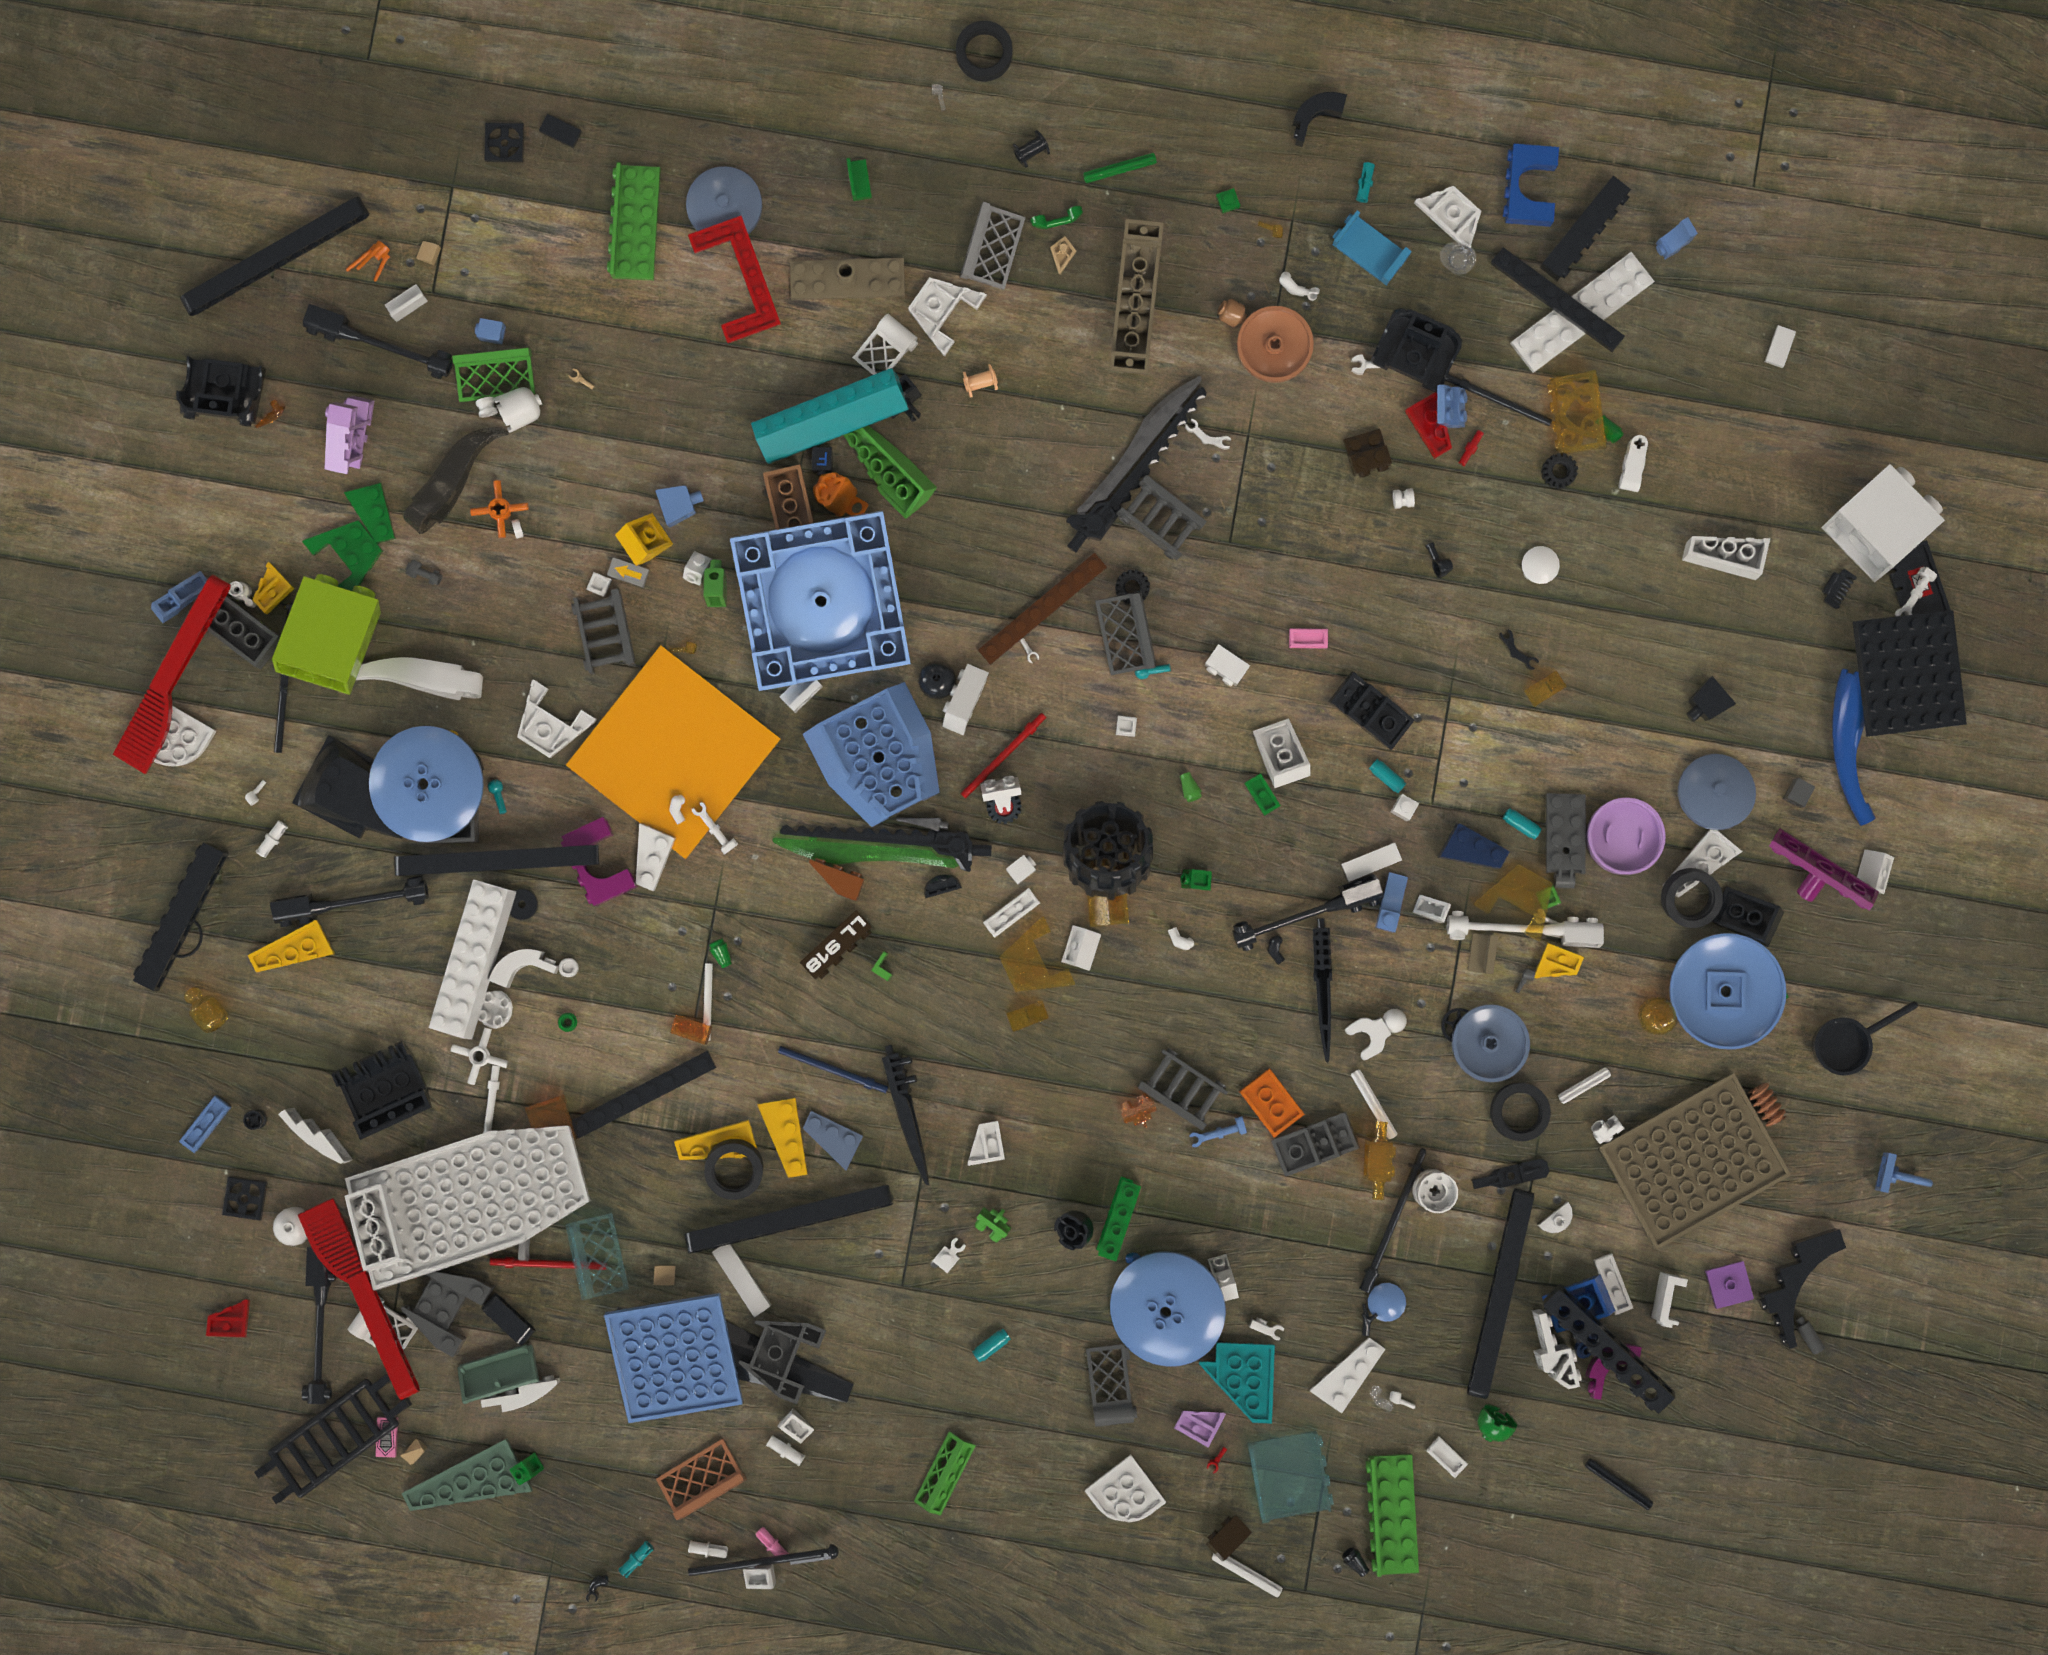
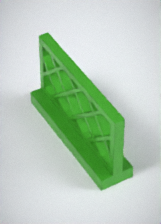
M521 348L452 356L453 364L455 365L459 402L476 401L485 397L495 398L505 394L498 389L504 380L513 386L510 390L512 391L515 388L518 389L517 386L523 378L530 382V390L533 394H536L531 349ZM527 360L528 368L522 374L515 366L519 361ZM500 363H506L511 367L505 376L496 370ZM482 365H487L492 369L486 378L477 372ZM460 367H468L473 371L467 380L461 376ZM512 370L521 375L516 384L507 379ZM494 371L502 377L497 386L488 381ZM475 373L483 379L478 388L469 383ZM486 382L494 388L490 395H484L479 391ZM468 384L475 392L471 397L463 398V389Z

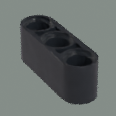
M494 1293L481 1307L488 1317L521 1346L536 1331L525 1318L497 1293Z

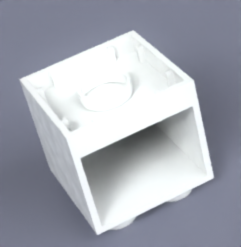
M1891 464L1821 527L1874 583L1945 521L1940 516L1943 509L1939 502L1930 495L1922 497L1912 487L1915 484L1914 477L1905 468L1898 467L1895 469Z

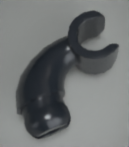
M598 1575L591 1581L589 1593L586 1596L587 1602H589L591 1594L595 1595V1602L598 1600L599 1593L596 1589L601 1585H608L609 1577L607 1575Z

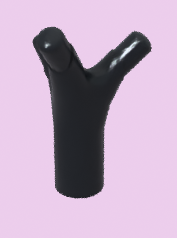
M1362 1304V1335L1369 1336L1371 1323L1378 1315L1375 1313L1369 1317L1366 1304Z

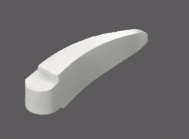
M399 657L372 661L361 665L356 680L376 679L390 681L454 700H461V697L481 698L483 676L480 673L465 671L462 665L426 659Z

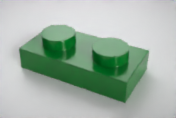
M1261 773L1244 783L1263 816L1281 806Z

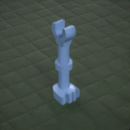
M1243 1117L1235 1118L1236 1124L1232 1126L1217 1127L1214 1131L1202 1134L1197 1132L1191 1133L1190 1137L1196 1136L1199 1139L1192 1146L1198 1147L1204 1141L1217 1137L1221 1139L1225 1135L1239 1132L1241 1135L1246 1134L1247 1131Z

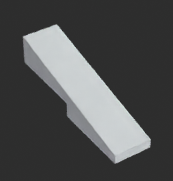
M731 1244L718 1247L712 1252L754 1318L772 1305Z

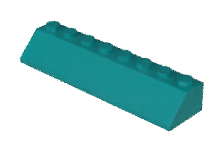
M890 368L752 422L751 425L767 464H770L909 409L899 377L893 368Z

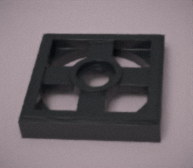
M485 123V162H523L524 124ZM495 129H501V137L490 139V134ZM509 129H514L519 134L520 139H511L509 137ZM502 140H507L508 145L502 146ZM490 147H499L500 157L492 154ZM512 147H519L514 155L508 157V152Z
M229 1176L222 1215L261 1221L268 1182ZM242 1183L241 1192H230L236 1184ZM251 1184L259 1188L260 1197L251 1195ZM242 1195H247V1202L241 1201ZM229 1200L237 1202L239 1205L238 1213L232 1209ZM249 1204H257L258 1209L254 1213L247 1215V1206Z

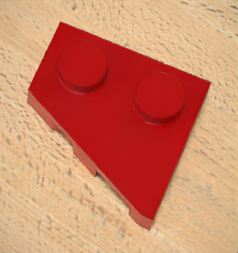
M245 1299L234 1306L223 1309V1311L209 1315L207 1317L206 1336L246 1338L250 1300Z

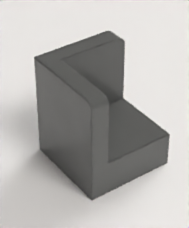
M1795 778L1783 800L1798 808H1803L1806 806L1815 786L1800 778Z

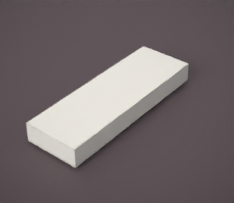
M1392 843L1345 862L1341 866L1348 882L1402 861L1396 844Z
M1028 888L983 923L995 938L1039 905L1040 902Z
M1610 1253L1594 1259L1597 1272L1601 1274L1616 1310L1613 1312L1614 1315L1633 1309L1613 1254Z

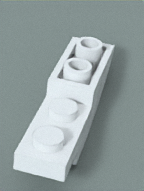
M554 1375L545 1376L539 1382L518 1387L519 1392H517V1389L505 1391V1394L502 1395L495 1394L481 1399L482 1408L501 1405L502 1412L524 1407L552 1390L560 1382V1377L554 1378Z

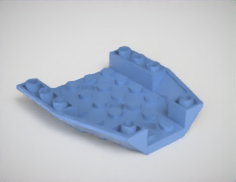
M905 682L889 687L818 723L803 733L828 785L871 827L882 823L894 814L922 800L925 801L940 793L931 732ZM859 718H864L867 721V725L863 729H859L856 726V721ZM877 752L884 754V760L881 763H876L873 759L874 754ZM895 786L902 789V794L899 797L891 795V789Z

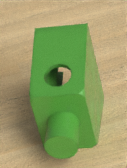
M711 560L710 568H706L704 572V599L707 607H727V577L724 568H722L721 560Z

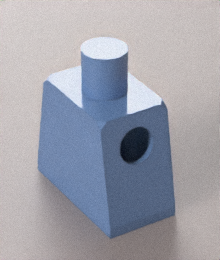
M685 485L655 490L668 527H672L695 515L694 504L704 501L701 491L690 494Z

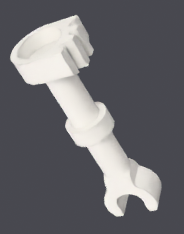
M1928 567L1920 568L1917 574L1922 577L1921 581L1911 591V596L1907 603L1895 612V616H1900L1902 612L1905 613V616L1912 615V608L1917 600L1923 596V590L1929 581L1933 582L1936 579L1937 574Z
M701 802L700 805L703 810L697 812L693 808L692 812L694 815L701 817L710 829L711 835L714 834L721 843L723 854H726L737 846L738 843L734 838L730 841L726 839L720 831L721 827L714 823L706 812V805Z

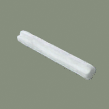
M1361 1070L1351 1073L1353 1080L1387 1138L1392 1139L1396 1137V1130Z
M1213 1553L1212 1560L1275 1597H1279L1283 1588L1230 1556L1225 1561H1221Z

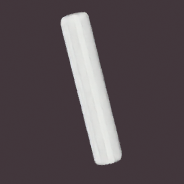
M1603 1068L1558 1094V1098L1561 1103L1565 1104L1606 1080L1611 1074L1607 1068Z

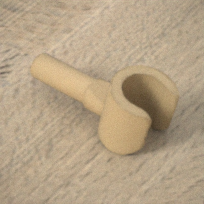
M572 369L577 373V376L573 378L568 375L573 382L583 383L593 390L595 386L585 380L577 369Z

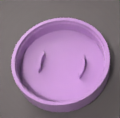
M1618 798L1603 804L1593 813L1586 828V845L1591 857L1601 868L1617 875L1636 874L1650 868L1662 854L1665 845V828L1661 817L1649 804L1635 798Z

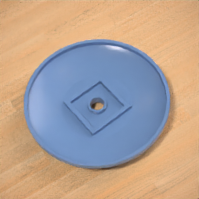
M413 727L399 732L390 738L377 753L369 776L370 797L379 818L396 834L419 842L443 840L461 831L476 814L483 795V773L476 754L461 737L439 727ZM423 778L428 781V786L424 790L419 786V782Z
M1716 934L1697 941L1681 955L1670 979V1002L1676 1019L1691 1037L1710 1047L1739 1049L1757 1043L1774 1029L1785 1007L1786 983L1778 961L1762 944L1739 934ZM1723 986L1730 988V995L1728 997H1724L1721 994Z
M1153 1252L1133 1261L1118 1277L1110 1300L1112 1322L1121 1341L1139 1358L1160 1366H1182L1200 1359L1216 1344L1225 1323V1300L1216 1278L1203 1264L1177 1252ZM1168 1307L1171 1310V1315H1163L1161 1308Z

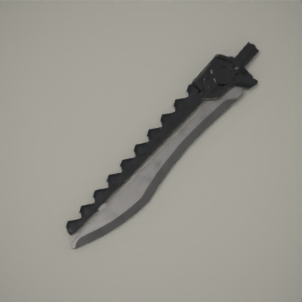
M1197 376L1173 391L1144 418L1137 434L1118 464L1077 509V515H1071L1066 519V523H1069L1077 531L1076 535L1067 545L1071 551L1076 553L1086 539L1101 541L1118 518L1116 513L1121 509L1120 504L1131 500L1132 495H1130V491L1140 488V485H1138L1140 483L1139 478L1150 474L1149 465L1159 462L1160 456L1158 452L1168 449L1169 443L1167 440L1178 436L1179 430H1177V426L1187 424L1188 417L1186 414L1196 411L1197 405L1195 401L1206 398L1207 392L1201 387L1184 408L1181 407L1200 384L1201 376ZM1175 413H1177L1178 416L1108 502H1104ZM1095 503H1098L1088 514H1086L1094 506Z

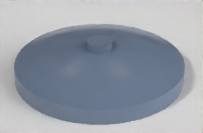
M715 167L703 172L694 180L687 194L686 209L690 222L696 231L742 216L747 232L750 234L761 217L762 197L754 180L745 172L733 167Z
M1709 754L1694 760L1683 771L1678 783V799L1684 813L1695 824L1710 830H1726L1740 824L1750 814L1755 804L1756 787L1750 772L1738 760L1722 754Z
M1482 1005L1469 1010L1457 1022L1452 1034V1051L1457 1064L1466 1074L1480 1081L1499 1082L1512 1077L1523 1067L1530 1050L1529 1033L1524 1022L1516 1013L1499 1005Z

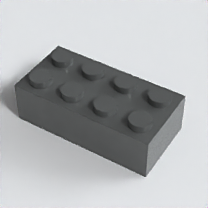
M226 596L207 629L212 635L258 669H262L274 654L281 637L228 596Z

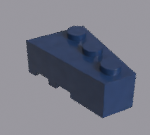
M1458 823L1455 825L1437 858L1500 869L1510 851Z

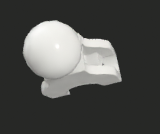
M1390 1009L1384 1013L1383 1018L1380 1017L1376 1020L1359 1018L1345 1028V1032L1348 1035H1354L1362 1031L1370 1036V1045L1362 1050L1360 1055L1362 1060H1367L1382 1052L1385 1040L1392 1035L1391 1033L1401 1032L1405 1028L1407 1018L1401 1010Z

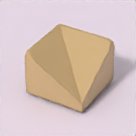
M415 1439L400 1456L410 1465H413L426 1451L427 1446L419 1439Z

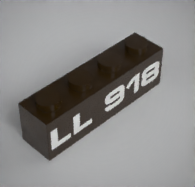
M855 910L799 963L814 979L820 978L822 980L829 973L828 968L833 964L836 967L844 959L842 955L847 951L851 953L858 946L856 942L861 938L865 940L872 933L870 929L873 927Z

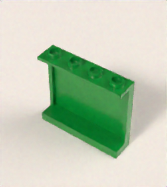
M1120 1176L1096 1248L1099 1251L1098 1256L1117 1261L1141 1189L1139 1182Z

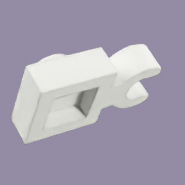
M957 1237L952 1240L950 1249L944 1246L933 1259V1262L946 1273L960 1259L956 1253L962 1252L966 1246L963 1244L962 1247L957 1248L955 1246V1242L958 1240Z

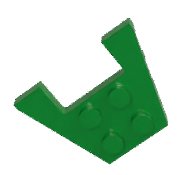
M360 521L349 523L302 541L313 556L328 545H331L352 572L338 587L350 591L353 590L354 586L361 585L362 580L383 552Z

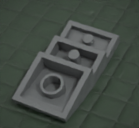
M1347 1112L1271 1140L1285 1177L1360 1148Z

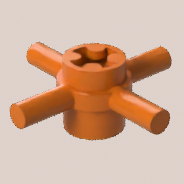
M495 480L493 481L495 499L490 501L488 507L470 508L471 516L489 514L493 519L497 520L498 538H506L504 520L510 517L511 512L529 510L528 503L510 504L506 499L502 498L501 481ZM497 506H504L505 509L500 510L501 514H497L495 509Z

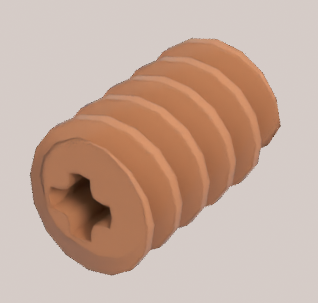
M1762 1083L1748 1093H1752L1749 1100L1756 1099L1753 1106L1761 1107L1757 1113L1765 1114L1761 1119L1769 1120L1765 1125L1768 1127L1783 1120L1786 1117L1784 1116L1786 1111L1785 1109H1780L1781 1103H1775L1777 1096H1771L1773 1090H1766L1769 1087V1083Z

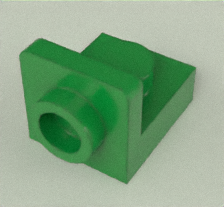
M1183 869L1180 878L1181 888L1211 891L1212 871Z
M534 1452L509 1470L518 1485H521L545 1468Z

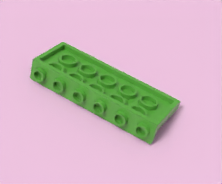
M617 162L616 168H613V179H616L615 186H612L614 205H611V217H613V224H610L609 227L612 242L608 244V253L611 254V261L607 262V272L610 273L613 279L654 281L660 167L629 166Z
M1412 1454L1369 1456V1461H1366V1473H1370V1481H1367V1492L1371 1493V1501H1368V1511L1372 1513V1520H1369V1530L1373 1532L1370 1548L1371 1552H1374L1375 1559L1371 1560L1372 1572H1375L1377 1577L1388 1574L1419 1573Z

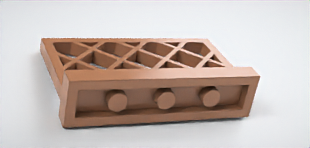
M724 1439L719 1440L656 1478L674 1512L673 1515L676 1520L685 1518L747 1480ZM720 1445L725 1450L723 1459L713 1457L715 1448ZM702 1456L709 1458L706 1469L696 1467L698 1458ZM712 1459L722 1461L719 1473L709 1470ZM725 1462L732 1464L736 1472L731 1475L722 1474ZM685 1466L692 1468L690 1479L679 1477L681 1469ZM695 1469L705 1471L703 1483L693 1480ZM708 1473L718 1475L717 1483L713 1486L706 1484ZM668 1476L676 1478L673 1489L666 1488L662 1480ZM679 1479L689 1482L686 1493L676 1490ZM692 1483L702 1485L700 1494L696 1496L689 1494ZM675 1493L685 1495L683 1504L676 1507L673 1501Z

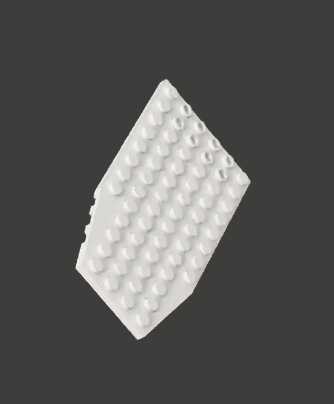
M571 1126L489 1131L345 1178L349 1193L345 1195V1200L363 1271L369 1272L374 1291L521 1244L591 1201Z

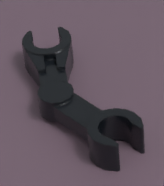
M1507 630L1509 634L1508 639H1505L1501 632L1499 638L1508 647L1510 656L1525 663L1527 669L1534 670L1535 668L1529 665V661L1533 660L1539 663L1538 659L1535 657L1529 658L1516 649L1511 630Z

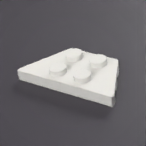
M1454 186L1432 193L1430 196L1416 199L1414 204L1462 248L1467 252L1470 250L1481 214L1479 208Z

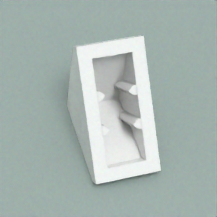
M1419 895L1413 913L1438 923H1444L1451 904Z
M794 1408L778 1424L779 1429L800 1444L814 1431L813 1427Z
M773 1564L743 1569L746 1589H773L775 1587L776 1578Z

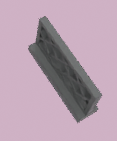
M1136 591L1096 600L1095 603L1110 674L1116 675L1155 668L1157 664L1142 592ZM1130 598L1131 607L1128 612L1118 606L1122 599ZM1108 602L1114 606L1109 616L1102 612L1100 604ZM1116 608L1126 614L1120 623L1111 618ZM1127 616L1135 621V626L1132 630L1122 625ZM1108 620L1118 625L1113 634L1105 628ZM1120 627L1129 632L1124 642L1114 636ZM1131 634L1139 640L1136 649L1126 643ZM1112 638L1122 644L1117 653L1109 647ZM1123 646L1133 651L1128 660L1119 655ZM1135 653L1142 657L1143 665L1136 666L1130 662ZM1116 657L1126 662L1122 669L1114 670L1113 661Z

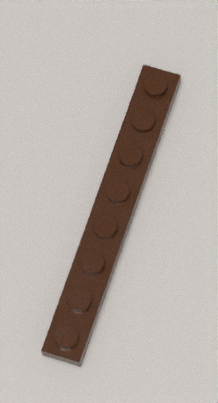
M1096 553L1092 554L983 645L978 652L989 665L993 664L1102 573L1107 566Z

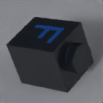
M813 447L812 471L817 473V476L833 472L832 448Z

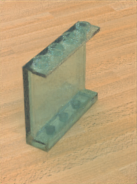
M1316 1431L1247 1443L1262 1524L1269 1523L1272 1519L1323 1510L1331 1512V1506L1334 1505L1332 1493L1328 1494L1327 1486H1330L1329 1475L1324 1472V1467L1327 1466L1325 1455H1321L1320 1448L1323 1447L1321 1435L1318 1436Z

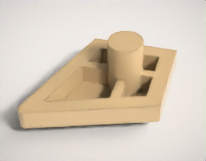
M1066 236L1050 247L1058 274L1063 272L1077 252Z

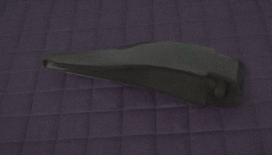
M503 427L485 428L473 431L458 440L426 484L411 498L413 502L403 514L404 521L419 534L427 532L435 523H442L460 497L475 458L486 445L497 438L507 436L509 432Z

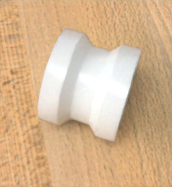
M494 397L481 398L475 402L480 410L478 413L479 417H490L498 413L497 408L494 407Z

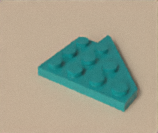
M1216 1342V1360L1199 1361V1365L1252 1423L1272 1424L1275 1345Z

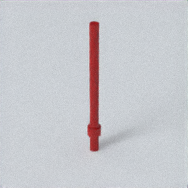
M1040 713L1031 723L1028 722L1024 726L1025 729L960 794L966 799L1030 734L1033 735L1037 731L1036 728L1046 719V716Z
M511 1256L490 1258L491 1266H505V1268H514L516 1266L607 1269V1262L537 1259L520 1261Z

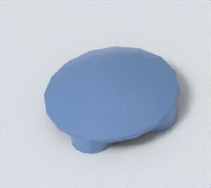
M1381 1283L1374 1286L1368 1297L1370 1313L1372 1315L1376 1313L1378 1315L1376 1318L1384 1322L1399 1318L1406 1307V1297L1403 1291L1397 1285L1391 1283Z

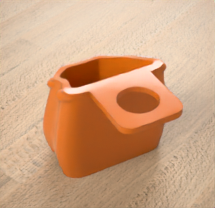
M836 472L821 475L817 484L813 487L816 501L837 517L843 516L845 513L851 516L864 514L868 508L867 502L856 497L857 488L854 487L852 482L847 477L841 476ZM856 503H860L862 505V509L859 513H854L852 511V508Z

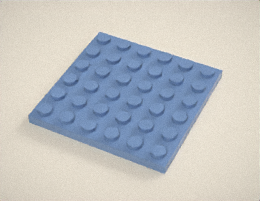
M720 1293L605 1312L604 1318L628 1423L743 1404Z

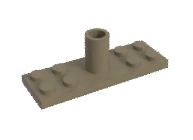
M904 258L790 261L791 300L905 297ZM844 274H851L848 277H843Z

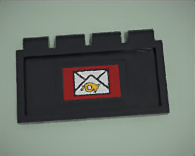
M1927 540L1923 541L1891 569H1894L1895 573L1889 574L1894 589L1901 587V591L1895 592L1899 605L1902 607L1907 603L1911 596V591L1921 581L1922 577L1917 574L1920 568L1928 567L1937 574V577L1933 582L1929 581L1923 590V596L1917 600L1912 608V615L1951 611Z

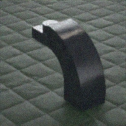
M1323 92L1307 99L1298 109L1292 126H1296L1293 136L1296 139L1295 145L1303 147L1308 125L1314 118L1322 115L1341 118L1347 94Z

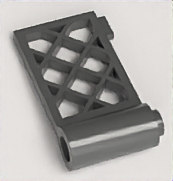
M1125 1344L1087 1348L1095 1427L1134 1423V1418H1137L1136 1406L1132 1407L1126 1361L1130 1359L1129 1348H1125ZM1113 1349H1121L1122 1357L1118 1363L1108 1356ZM1109 1350L1107 1354H1105L1102 1351ZM1099 1351L1105 1357L1099 1365H1096L1091 1361L1090 1352ZM1106 1358L1115 1364L1109 1374L1100 1368ZM1121 1361H1123V1368L1119 1365ZM1092 1364L1096 1367L1094 1371L1092 1370ZM1117 1366L1124 1371V1377L1120 1383L1110 1376ZM1098 1369L1107 1375L1101 1385L1093 1379V1375ZM1108 1378L1118 1384L1112 1393H1109L1102 1387ZM1124 1380L1126 1388L1123 1385H1121ZM1094 1383L1098 1386V1388H1097L1096 1391H1095ZM1119 1386L1126 1390L1127 1399L1118 1400L1113 1396ZM1100 1388L1110 1395L1105 1402L1096 1403V1393ZM1112 1397L1116 1401H1109V1399Z

